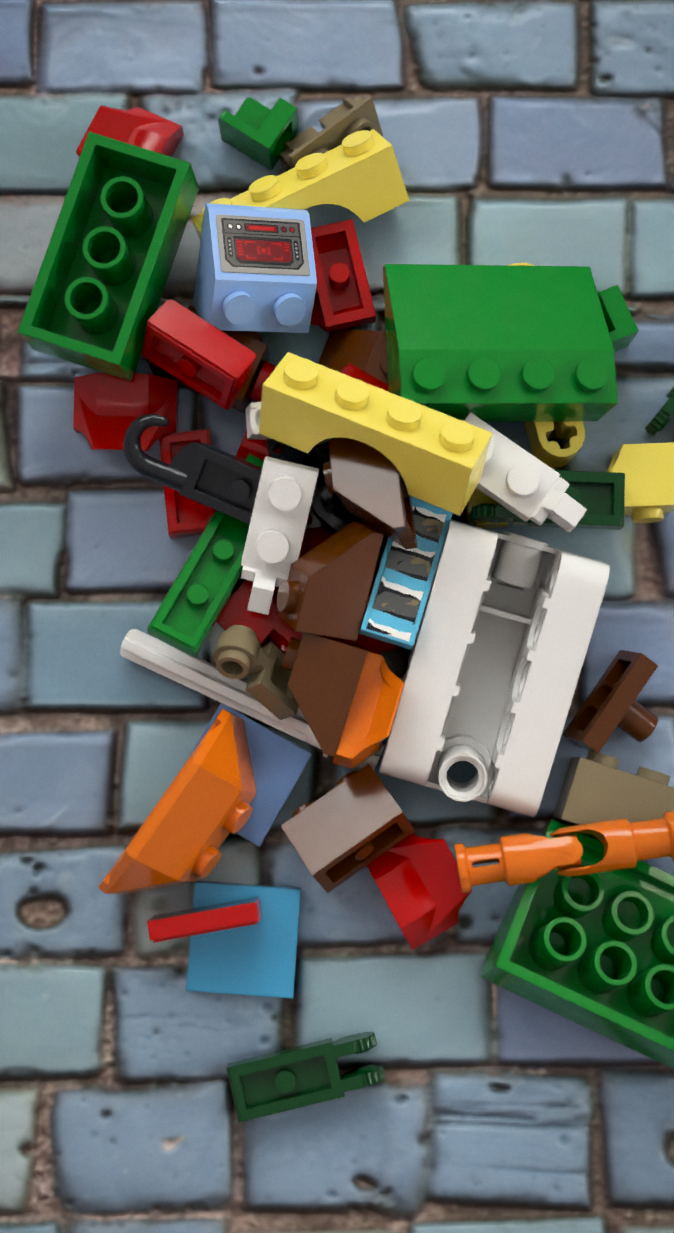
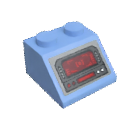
M205 203L193 306L199 316L221 331L309 333L317 278L308 211L303 209Z

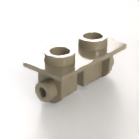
M359 95L354 99L346 97L339 106L319 120L323 128L322 131L318 133L310 126L293 140L285 142L283 144L284 150L278 154V157L283 166L290 170L295 167L301 158L309 154L325 153L342 145L343 139L354 132L374 129L382 136V129L372 97L367 96L365 99Z

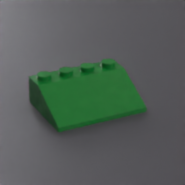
M384 264L383 283L388 389L390 393L412 400L458 420L464 421L471 412L484 422L598 421L618 403L614 348L590 267Z
M551 819L542 836L551 839L553 838L550 837L551 833L568 826ZM584 833L576 834L578 841L583 847V854L581 856L582 867L595 865L603 858V847L600 841ZM637 861L635 868L571 877L558 875L557 871L560 870L555 869L547 875L538 878L534 883L518 885L497 930L480 977L674 1069V876L646 862Z

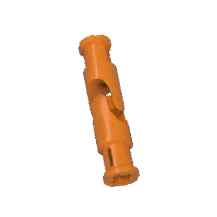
M674 811L664 812L663 818L630 823L627 818L568 826L551 833L550 837H553L551 839L544 836L522 833L502 836L498 843L467 848L463 843H456L454 847L462 893L471 892L472 886L503 881L508 886L534 883L538 878L547 875L555 869L560 870L557 871L558 875L571 877L635 868L637 861L670 857L674 861ZM586 833L599 839L603 847V858L595 865L582 867L581 856L583 854V847L578 841L576 834ZM498 862V864L473 867L476 864Z

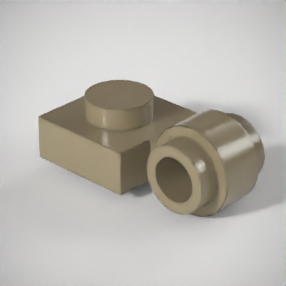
M233 625L222 632L218 637L213 654V659L219 673L231 679H241L248 674L249 678L245 690L279 720L297 714L298 704L287 685L291 671L282 669L285 654L273 643L260 647L256 633L247 626Z

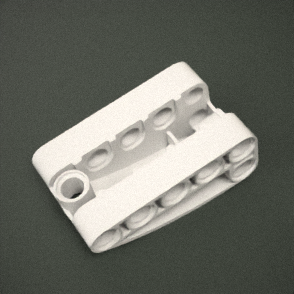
M451 519L417 637L410 653L408 668L403 678V691L390 734L386 740L378 773L441 790L447 797L455 801L467 802L475 800L535 817L542 801L606 590L610 566L602 561L549 547L548 543L506 531H503L502 534ZM468 761L477 768V772L470 781L458 783L451 780L447 775L449 767L455 762Z

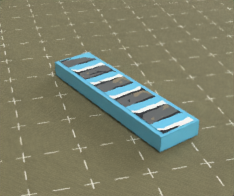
M411 496L418 547L407 550L388 537L359 634L410 650L415 643L453 514Z

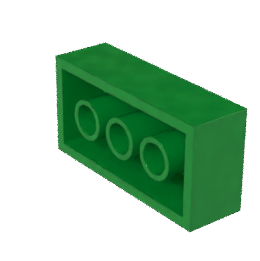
M88 132L17 332L35 351L132 382L142 352L147 320L157 311L199 190L191 164Z

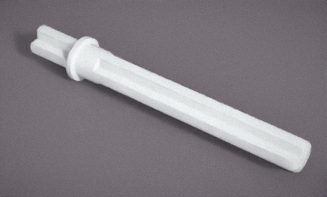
M131 629L123 639L120 649L122 657L321 749L299 706L296 715L279 720L245 690L247 680L243 678H227L219 673L215 665L198 657L194 658L137 629ZM382 744L379 752L357 767L363 768L369 764L374 770L385 745ZM323 753L322 756L328 758L329 755Z

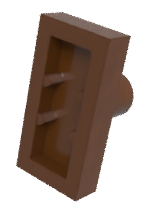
M620 650L562 735L578 747L595 753L600 752L616 727H619L637 742L647 739L655 730L658 718L635 701V699L658 665L642 653Z

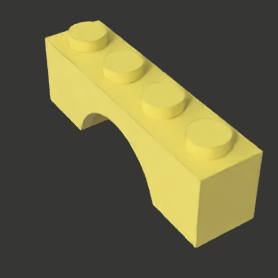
M372 129L370 131L354 132L343 139L342 145L325 153L309 154L301 158L294 168L278 176L269 175L259 178L249 186V190L231 199L221 198L214 200L210 204L303 210L321 204H334L349 209L365 223L408 202L409 197L392 144L376 130ZM205 207L202 209V213L191 218L200 241Z
M287 352L264 382L262 388L259 434L305 453H309L316 444L329 438H350L363 442L381 452L395 465L404 479L408 495L459 516L481 479L493 433L465 421L458 420Z
M674 442L623 444L612 456L606 472L625 473L624 516L632 515L633 523H653L664 520V514H668L674 509ZM475 488L463 509V522L475 521L471 519V509L473 506L485 503L500 504L478 488ZM476 521V526L485 529H498L507 527L508 522L491 523Z

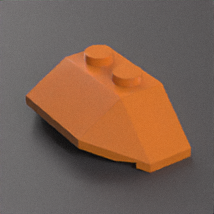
M224 708L220 711L208 732L113 868L98 886L105 894L135 893L196 882L199 877L203 879L212 872L222 855L218 849L230 832L235 834L245 825L253 810L249 804L257 794L246 729L242 718Z

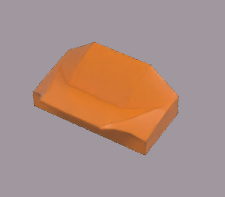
M367 652L339 745L332 761L334 764L350 769L355 768L379 752L383 740L390 734L404 682L388 668L384 657L381 655Z

